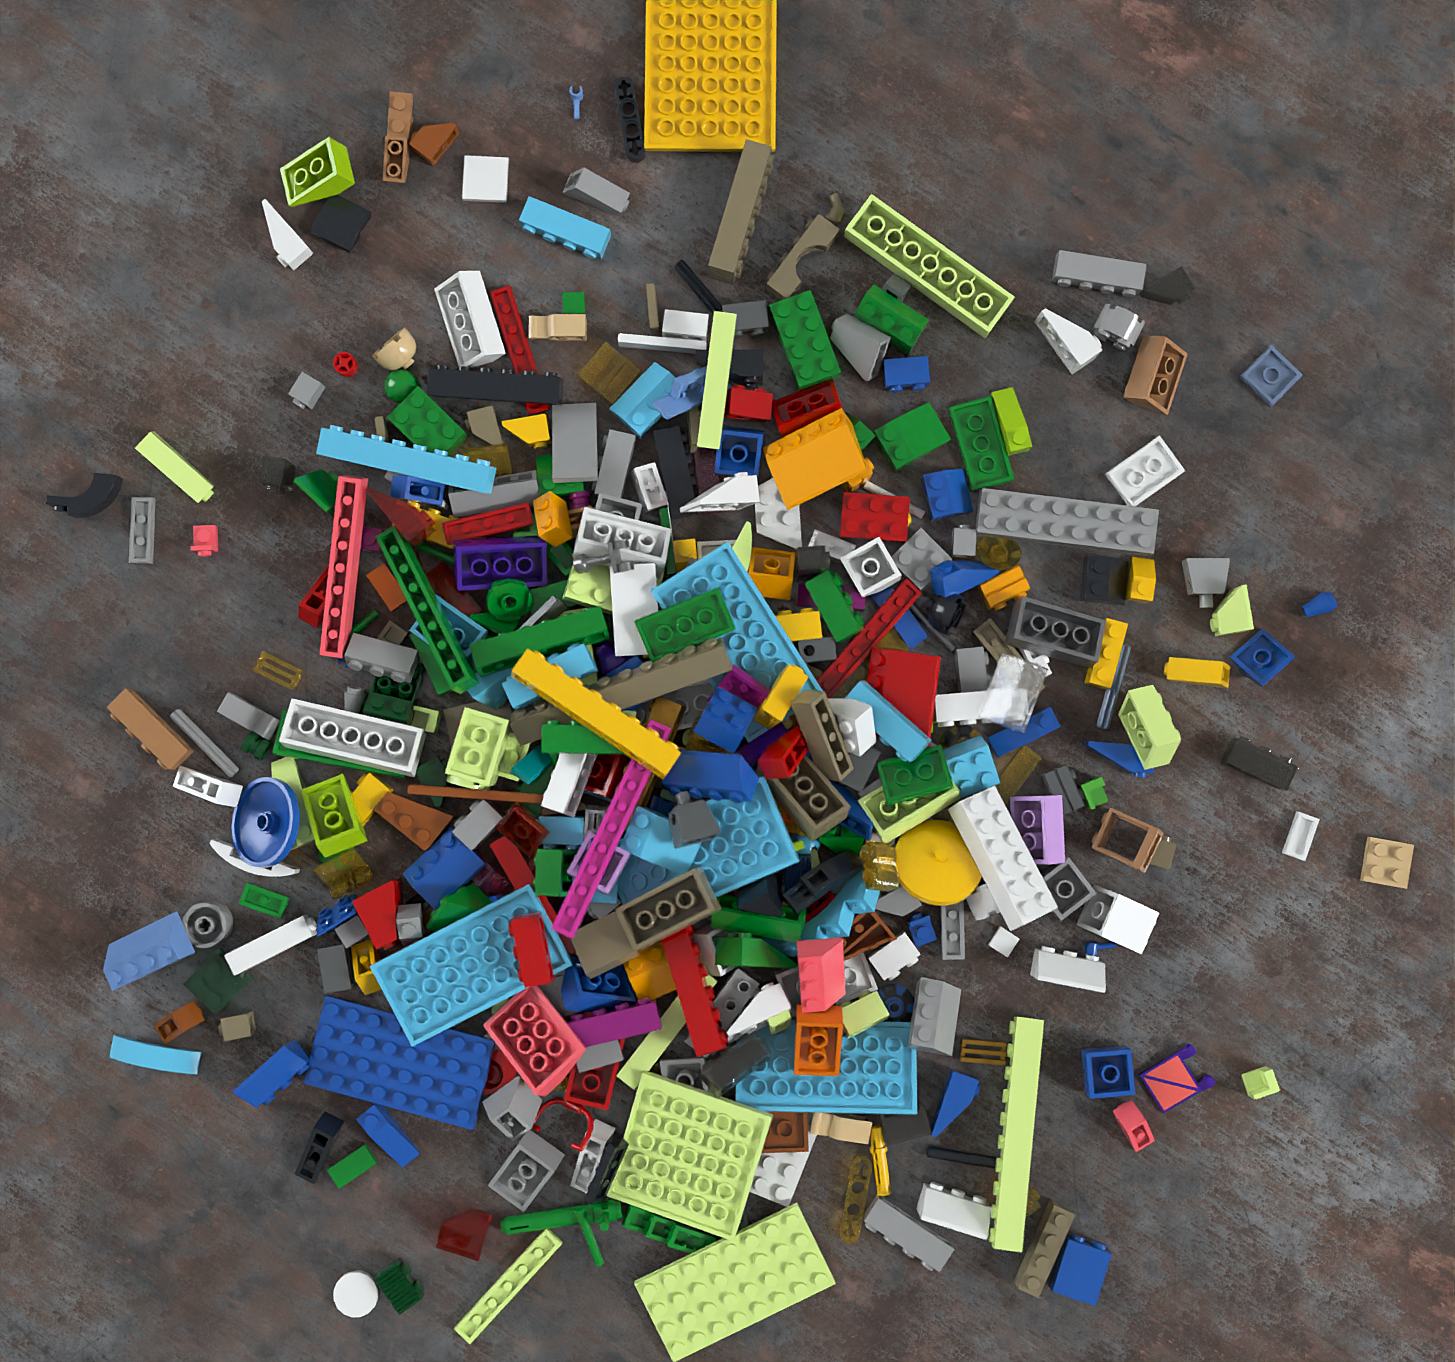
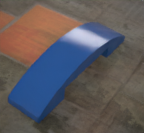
M890 586L868 596L880 607L894 589ZM909 609L893 626L909 650L928 637Z

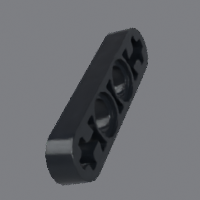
M621 77L615 82V94L627 158L631 162L638 163L644 159L646 151L644 149L635 88L630 78ZM622 84H626L629 87L627 88L628 98H624L623 90L621 89ZM626 104L632 105L634 112L632 114L623 113V106ZM630 125L638 128V132L633 136L626 133V128ZM636 141L637 149L642 150L638 152V156H634V153H632V142Z

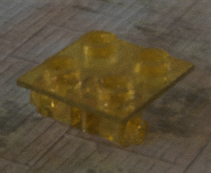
M354 848L313 868L317 875L331 889L329 893L332 898H340L347 893V890L351 892V885L357 889L358 885L361 886L370 882L374 873Z

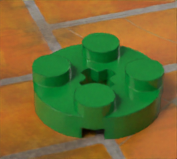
M516 579L497 580L492 583L491 589L487 593L486 602L488 610L496 619L503 622H514L521 619L520 616L525 612L527 614L530 611L532 596L526 583ZM508 597H512L513 599H515L512 600L510 604H506L505 599Z

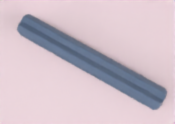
M1125 644L1122 645L1112 687L1106 689L1097 721V727L1100 729L1108 730L1110 727L1131 649L1130 646Z

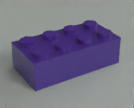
M539 536L453 540L454 581L457 590L491 589L493 582L505 579L523 581L527 587L547 586L546 541Z

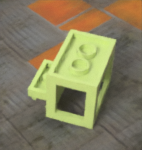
M465 707L445 773L486 786H496L499 776L519 781V778L510 773L511 768L527 755V752L530 751L531 743L523 746L519 745L515 734L512 733V728L509 724L510 720Z

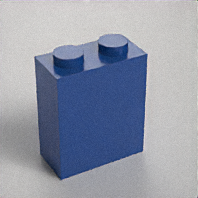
M1072 1233V1236L1066 1235L1048 1285L1051 1291L1096 1306L1112 1255L1109 1249L1106 1248L1107 1245L1096 1240L1093 1243L1085 1241V1237Z

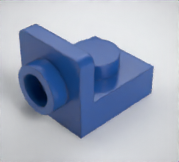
M923 912L911 915V920L906 921L916 947L937 940L928 914L923 915Z

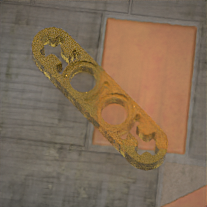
M865 1154L856 1155L851 1162L839 1227L840 1237L846 1243H854L860 1236L872 1171L871 1160ZM861 1160H864L865 1164L868 1165L863 1167L862 1176H866V1179L860 1176H853V1174H859V1168L856 1163H860ZM856 1181L862 1182L864 1185V1189L860 1193H854L851 1190L852 1184ZM851 1204H857L860 1207L859 1213L855 1216L847 1212V1208ZM845 1218L851 1221H858V1223L853 1222L852 1229L855 1234H851L850 1237H847L846 1233L843 1232L849 1228V1221H845Z

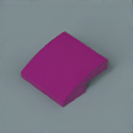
M734 664L732 665V670L728 671L717 685V687H721L757 708L771 691V689ZM716 688L714 689V691L712 692V694H711V695L709 696V698L707 699V701H706L707 703H709V701H710L711 697L713 696V694H714Z

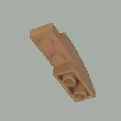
M390 91L383 181L406 182L411 152L409 143L413 132L414 119L412 118V93Z

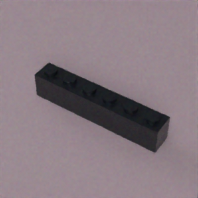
M436 365V369L429 368L427 395L431 397L562 406L564 379L558 377V373L545 372L544 376L536 375L535 371H523V374H514V370L501 369V373H494L491 368H479V371H471V367L458 366L457 370H449V366Z

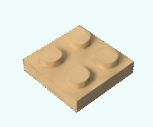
M1367 837L1360 880L1407 889L1414 845Z

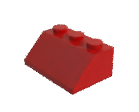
M833 378L772 401L774 416L782 438L840 408L844 411Z

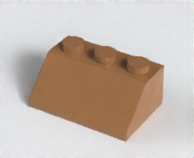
M1143 335L1128 384L1125 388L1124 398L1136 406L1168 415L1188 353L1165 336Z

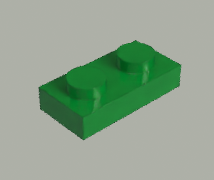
M247 882L239 904L281 919L284 916L290 897Z

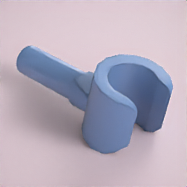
M571 86L569 91L574 104V119H579V105L583 99V90L580 86V92L574 94Z

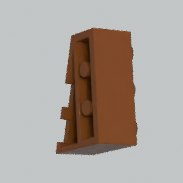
M387 792L373 809L424 851H427L442 836L457 817V815L395 792Z
M875 912L854 915L849 936L842 937L844 961L858 956L859 953L866 950L875 949L888 941L897 940L895 935Z

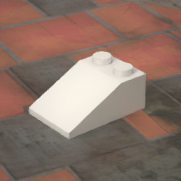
M1046 308L1041 311L1034 321L1072 375L1093 361L1102 351L1101 343L1096 336H1092L1089 331Z
M747 472L734 474L735 477L724 478V482L713 486L682 506L680 513L740 510L760 502L757 475L748 476Z
M769 983L761 988L762 991L756 995L727 1031L728 1044L766 1027L768 1018L786 1010H789L790 1013L791 1006L780 983L776 985Z

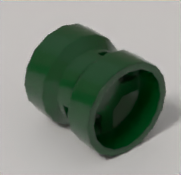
M251 731L244 739L240 749L245 753L253 754L255 759L262 761L269 752L272 742L267 739H260L259 734Z

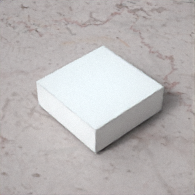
M999 926L988 945L1008 957L1019 941V938Z

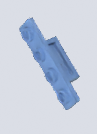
M707 366L695 369L684 376H678L673 382L670 395L654 401L653 407L665 419H669L702 405Z

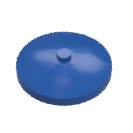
M262 777L254 780L243 790L237 807L234 808L231 824L233 844L239 857L248 865L263 868L272 867L280 863L288 855L295 843L300 822L299 805L294 791L285 781L271 777Z

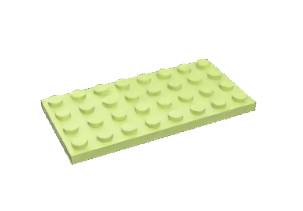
M794 1203L737 1231L734 1241L722 1238L634 1281L640 1297L673 1362L836 1284L798 1203Z

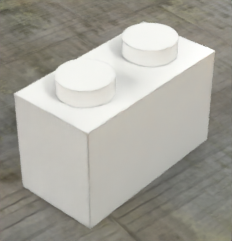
M904 931L895 936L897 940L886 942L867 956L883 980L887 978L889 980L894 979L900 974L899 970L905 965L907 967L912 966L918 961L917 957L921 955Z

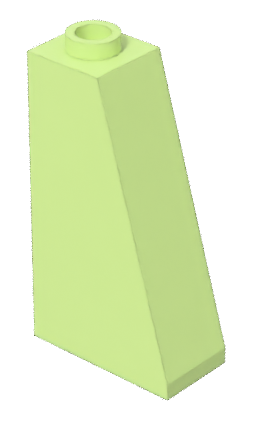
M155 431L149 432L135 447L136 450L197 503L201 500L206 502L214 494L211 490L214 485Z

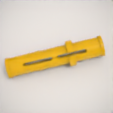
M874 1125L871 1127V1147L869 1149L873 1157L877 1195L887 1196L892 1194L886 1152L888 1150L887 1145L884 1143L883 1126Z

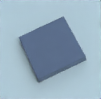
M1270 345L1239 378L1269 407H1272L1303 374L1277 349Z

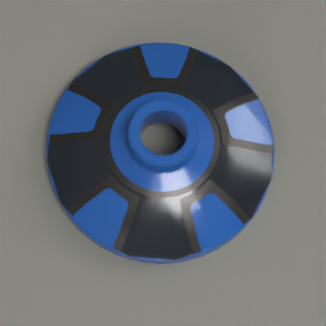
M887 984L877 990L889 1013L888 1019L882 1022L911 1021L914 997L907 988L899 984ZM896 1003L898 1005V1009L896 1011H891V1004Z

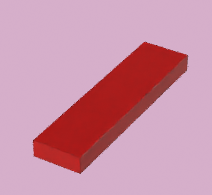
M529 502L442 523L447 545H452L453 540L477 539L534 525Z

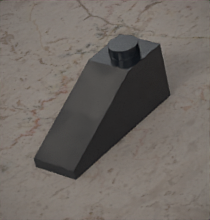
M324 1111L311 1132L294 1175L312 1184L316 1183L345 1122L344 1120Z

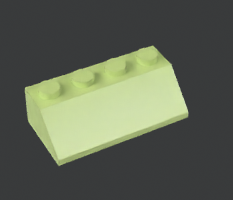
M952 781L953 789L887 806L883 787L881 786L859 799L858 803L873 822V830L883 845L956 802L960 799L959 789Z

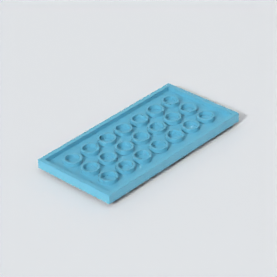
M728 541L651 590L661 608L664 609L719 587L736 630L716 637V639L722 637L732 665H736L769 689L786 666L789 664L796 665L808 676L798 695L804 690L823 692ZM727 672L708 678L714 689ZM792 705L783 720L794 714ZM752 719L744 736L750 742L768 729Z
M762 776L758 779L751 802L742 801L741 803H736L725 799L721 801L713 799L706 801L721 829V833L713 840L701 843L690 870L694 868L703 869L716 898L800 862L765 777ZM623 839L619 840L618 847H620ZM630 853V858L621 872L618 881V894L622 904L624 905L681 874Z
M531 883L370 966L412 1047L526 989L523 982H520L518 978V968H520L519 960H516L514 957L513 946H516L514 937L510 936L508 925L511 923L510 920L514 916L541 911L554 974L573 964L559 935L551 929L553 924L538 895H535V890Z
M791 1020L789 1028L770 1035L766 1026L737 1039L736 1102L764 1112L917 1115L916 1050L907 1048L911 1022H880L849 1039L843 1030L839 1076L794 1075L795 1020Z

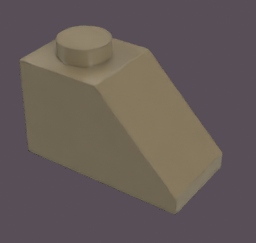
M493 405L467 412L468 419H465L468 432H472L477 439L502 453L506 452Z

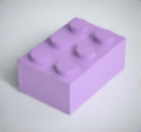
M1062 795L1010 797L1011 818L1035 864L1065 863Z

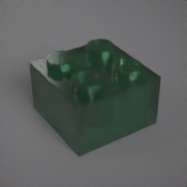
M222 949L214 951L183 984L215 1015L223 1012L253 980L246 971L234 976L224 956L227 953Z

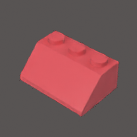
M843 938L797 941L802 1013L826 1011L846 994Z

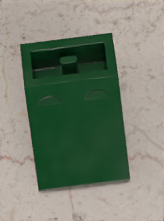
M417 664L411 683L405 681L402 683L396 682L392 678L383 675L381 677L375 676L363 710L364 715L411 726L415 710H412L413 705L417 706L426 670L424 664Z

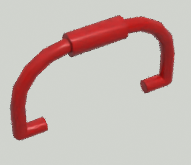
M562 1098L550 1099L542 1104L532 1126V1129L537 1132L540 1131L541 1127L535 1123L542 1112L553 1104H562L564 1107L586 1116L588 1129L580 1145L574 1142L571 1144V1148L582 1152L594 1129V1120L590 1112L585 1109L584 1105Z

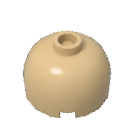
M404 327L392 336L381 350L378 349L372 357L385 369L397 370L403 367L405 370L414 362L412 357L416 353L415 339Z

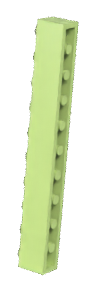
M1014 1017V1021H1010L1009 1025L1012 1043H1008L1007 1057H1010V1064L1005 1068L1004 1078L1008 1080L1007 1089L1003 1090L1002 1102L1006 1103L1005 1112H1001L1000 1126H1003V1135L998 1137V1149H1001L1000 1158L996 1159L995 1171L999 1172L998 1181H994L993 1195H997L996 1205L992 1204L991 1218L994 1219V1227L989 1229V1242H992L994 1249L1022 1252L1044 1020Z

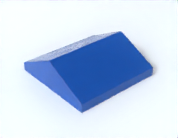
M1262 628L1231 655L1230 659L1247 678L1263 687L1295 659V656Z

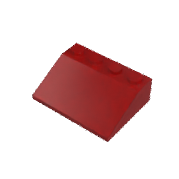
M872 647L867 683L930 738L941 657L893 648ZM875 732L876 739H879L880 735Z

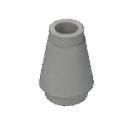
M347 686V691H344L345 711L360 714L366 698V694H364L365 688Z

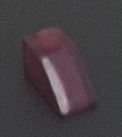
M475 849L487 865L472 880L490 896L498 895L508 885L509 881L478 849Z

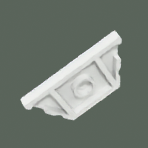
M771 478L758 486L760 502L755 504L757 534L795 548V550L802 551L799 505L787 510L775 480Z

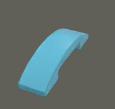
M114 1035L109 1057L151 1069L198 1074L202 1051L182 1047L177 1049L137 1041L136 1038Z

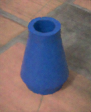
M1329 591L1327 593L1322 592L1305 605H1302L1301 608L1305 617L1308 618L1314 615L1333 612V609L1337 608V603L1333 594Z

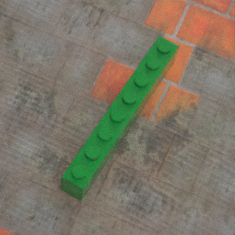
M394 525L375 536L451 690L462 694L479 684L480 682L405 533Z

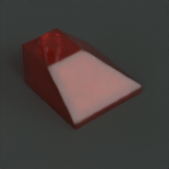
M515 802L496 827L501 834L529 858L550 833L541 821L520 802Z
M469 1209L442 1221L436 1248L479 1261L490 1228L492 1215L482 1210Z

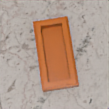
M383 563L366 575L391 612L407 602L397 579L386 563Z

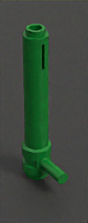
M614 1198L608 1199L607 1202L600 1201L591 1205H580L583 1206L589 1223L595 1222L600 1224L602 1231L609 1229V1222L618 1221L619 1218H623L622 1202ZM578 1206L506 1216L505 1219H501V1231L510 1235L578 1225L579 1221L574 1211Z

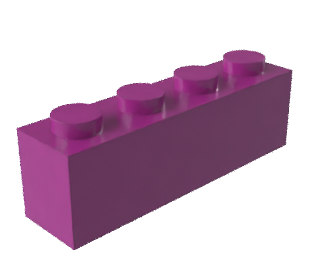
M650 997L637 1000L638 1004L631 1006L628 1003L615 1005V1009L606 1011V1008L593 1011V1015L585 1017L584 1013L571 1016V1020L567 1021L569 1027L585 1047L662 1029L657 1001H651Z

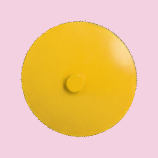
M944 820L923 821L903 833L896 844L893 855L895 875L902 887L910 895L922 902L939 906L958 903L970 896L981 880L982 875L956 824Z

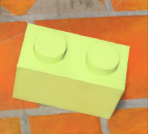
M866 991L858 996L859 1000L853 1003L847 1001L839 1005L842 1006L843 1030L848 1039L888 1019L889 1013L877 991L873 993Z

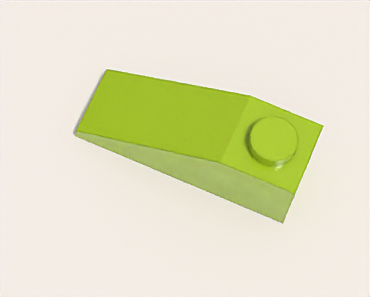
M1013 387L991 392L1008 456L1029 451L1032 443Z

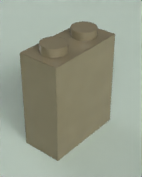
M616 911L579 928L574 938H570L585 974L590 979L639 956L638 951H634Z

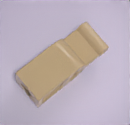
M552 314L549 316H529V339L587 341L586 315Z
M813 1113L809 1133L829 1136L842 1141L868 1144L872 1121L868 1116L848 1113Z

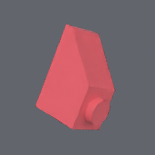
M1132 1099L1121 1103L1113 1110L1118 1124L1135 1152L1155 1141L1146 1119Z

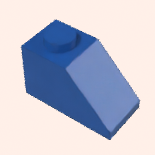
M393 475L390 497L442 506L445 484L411 476Z

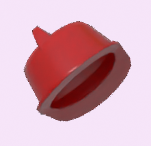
M501 1049L494 1050L483 1095H489L498 1091L512 1081L517 1074L516 1069Z

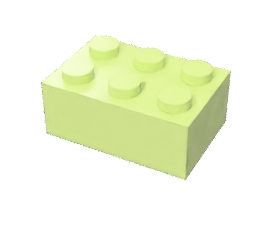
M1154 685L1128 690L1118 715L1144 769L1169 764L1181 741V736L1171 722V715L1166 711L1160 693L1156 691Z

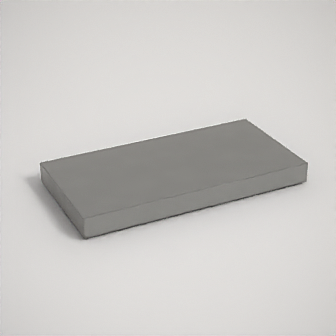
M596 403L552 405L553 483L598 481Z

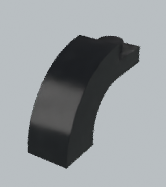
M93 473L92 483L83 494L76 497L47 495L46 504L52 506L54 511L67 512V515L74 518L96 515L105 510L115 500L121 489L123 478L112 474Z

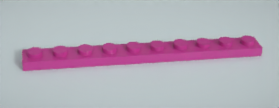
M651 719L646 728L655 730L660 735L659 738L665 742L671 732V728ZM633 759L630 761L551 928L569 938H574L651 775L650 770Z

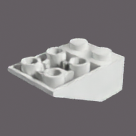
M827 698L847 752L861 756L876 742L872 706L855 699Z

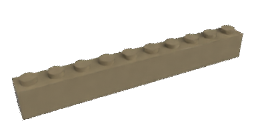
M722 637L718 639L711 638L702 645L686 647L680 653L674 655L667 654L658 661H648L636 669H626L611 678L603 677L597 683L582 686L589 691L591 689L597 691L602 695L601 699L607 703H615L622 710L732 670V661ZM540 700L534 706L528 708L521 707L515 710L510 716L509 724L519 745L523 746L541 739V726L547 725L549 720L560 721V725H570V721L576 720L548 701Z

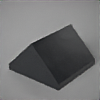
M774 872L738 888L737 909L782 917V882Z

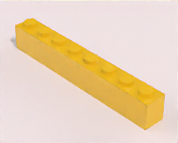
M526 650L512 669V678L664 780L681 754L678 751L679 748L674 743L663 741L655 730L644 728L640 725V721L632 715L626 716L620 712L621 708L613 702L607 703L601 699L602 695L593 689L589 691L582 686L583 683L574 676L570 678L564 674V670L555 663L551 665L545 661V657L538 651Z

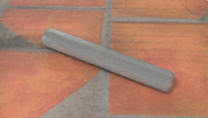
M180 709L175 710L170 715V718L229 777L236 775L239 768Z

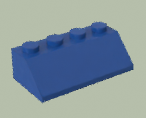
M678 750L681 752L679 758L664 780L662 779L663 785L673 796L688 791L689 796L695 799L704 797L715 801L725 799L741 803L742 801L751 802L759 777L741 755Z

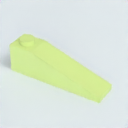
M285 757L272 762V778L285 781L294 791L299 805V830L291 849L293 850L315 841L301 790L306 787L294 758Z

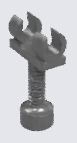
M628 539L607 543L610 553L607 555L588 558L586 555L575 556L573 560L575 571L578 574L587 573L590 567L612 563L614 574L634 570L633 561L622 563L619 549L630 547Z

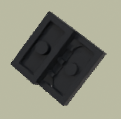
M339 195L330 196L321 209L311 229V234L350 253L360 239V232L371 219V212Z

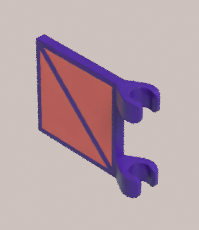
M1191 1044L1185 1045L1176 1053L1139 1074L1163 1114L1199 1092L1215 1085L1213 1077L1209 1074L1196 1082L1183 1061L1196 1054V1050Z

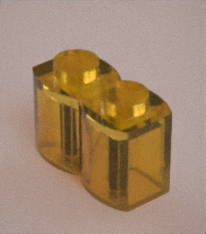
M874 841L863 845L860 851V858L864 866L863 880L866 888L890 892L899 887V872L896 867V850L894 845Z

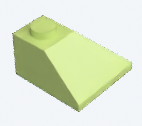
M1247 585L1230 589L1212 613L1210 627L1212 632H1215V636L1254 629Z

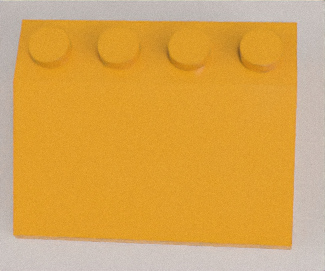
M842 408L763 447L767 464L787 510L868 471L853 424Z

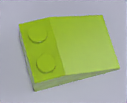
M327 137L280 168L288 205L291 207L340 194L355 184L346 146L330 137Z
M344 774L301 790L316 847L324 857L368 841Z

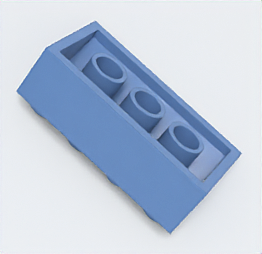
M176 911L108 945L103 971L112 991L195 953L178 912Z

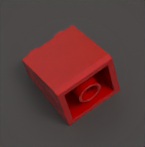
M397 878L352 901L376 950L383 947L385 951L401 942L396 919L398 905H403V882L401 878Z

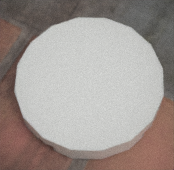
M355 1270L344 1274L336 1283L333 1291L336 1307L349 1317H362L368 1314L376 1306L379 1298L378 1284L374 1277L362 1270Z

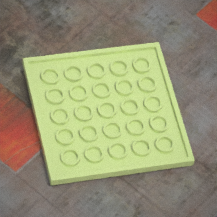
M644 1070L623 1137L629 1143V1146L606 1196L734 1241L773 1114Z

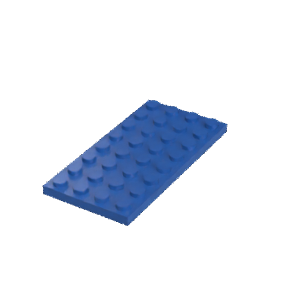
M327 995L324 999L304 1084L473 1130L476 1126L496 1043L491 1038L448 1028L412 1047L394 1012Z

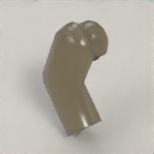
M838 193L828 197L832 209L825 216V219L835 225L841 221L844 215V207Z

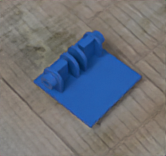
M355 893L342 897L336 905L331 908L327 907L318 914V937L323 933H331L334 929L344 924V920L346 922L349 921V917L352 919L359 915L352 902L356 899Z

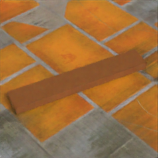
M409 785L407 794L542 803L544 795L426 785Z

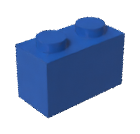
M928 356L883 360L884 390H890V393H899L907 388H912V391L925 390V387H928L930 383Z

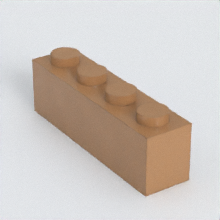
M125 688L107 706L111 711L110 716L116 722H122L127 727L125 731L132 738H138L143 743L141 747L147 753H153L158 758L157 763L165 770H176L195 751L133 689Z

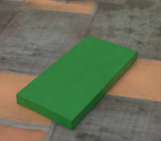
M988 396L948 407L971 492L1014 481V475L992 397Z
M719 587L634 621L651 662L658 661L667 654H676L686 647L696 646L708 639L736 630Z

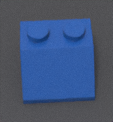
M723 426L720 449L716 451L714 473L734 475L747 472L748 476L757 475V478H759L765 430Z
M964 469L943 470L925 474L921 477L920 480L930 522L973 512Z

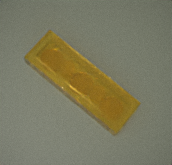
M1026 745L1020 748L999 776L1000 783L994 785L1005 806L1009 804L1010 797L1015 796L1042 759V757Z

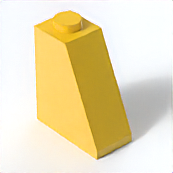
M1169 657V662L1165 663L1164 675H1167L1168 680L1174 682L1228 688L1231 666L1222 661Z
M789 664L782 670L771 686L769 695L758 707L753 720L768 730L783 720L791 706V701L796 698L808 678L800 667Z

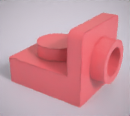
M193 526L194 546H190L191 551L197 553V556L208 557L211 556V553L218 552V526Z

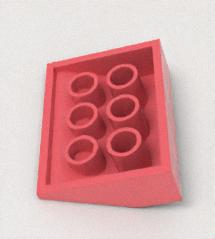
M538 986L528 987L515 994L483 1025L522 1079L537 1096H547L560 1084L586 1050V1047Z

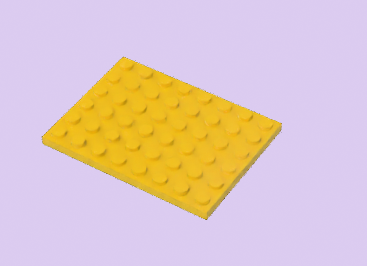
M646 0L645 151L742 152L745 141L748 139L772 146L771 152H775L777 0Z

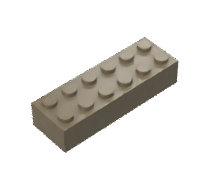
M748 139L745 141L708 264L709 278L733 285L736 278L740 279L743 269V260L741 258H746L749 249L748 237L752 238L755 229L754 223L756 218L754 216L758 217L761 209L762 197L760 195H765L768 184V176L766 175L770 176L773 169L774 155L771 154L772 146Z

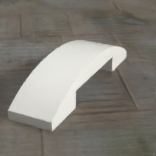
M212 839L210 842L212 848L227 862L253 874L274 877L292 875L300 871V868L284 862H280L272 868L254 867L245 863L238 855H235L236 849L233 844L219 839Z

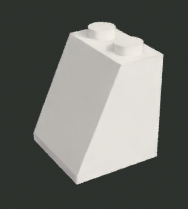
M1093 885L1092 888L1097 894L1085 903L1076 925L1142 954L1150 933L1156 924L1159 912L1122 895Z

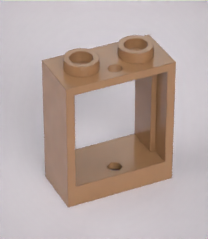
M1110 808L1102 817V826L1099 832H1096L1092 838L1093 845L1091 848L1145 873L1164 833L1156 827ZM1118 819L1148 832L1134 861L1105 849Z

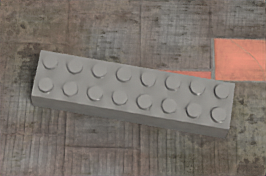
M982 488L978 494L974 529H977L976 535L1150 556L1154 554L1159 510Z

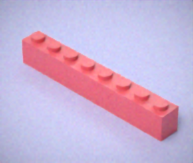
M349 475L338 476L319 655L343 658L351 640L368 478Z

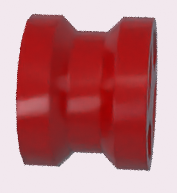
M340 352L333 359V366L341 376L351 377L358 370L357 360L348 352Z

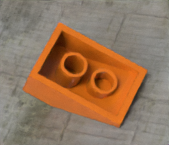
M796 1005L794 1075L839 1076L843 1032L842 1006H831L826 1011L802 1013V1006Z

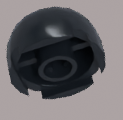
M960 593L947 596L946 598L942 595H937L935 599L931 598L926 610L929 611L928 619L932 627L941 634L948 637L953 634V632H950L951 628H957L963 616L966 605L962 604V602L967 600V596Z

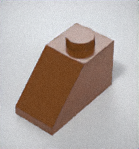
M454 123L423 126L419 131L413 133L409 145L414 153L431 166H434L460 132Z
M192 1001L154 1024V1027L164 1044L205 1019L202 1016L200 1007Z

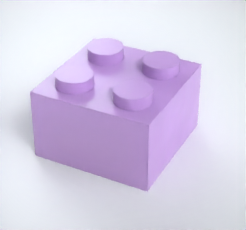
M590 831L567 871L568 875L573 878L576 877L594 840L595 834ZM618 846L616 847L596 890L609 896L630 858L629 852Z

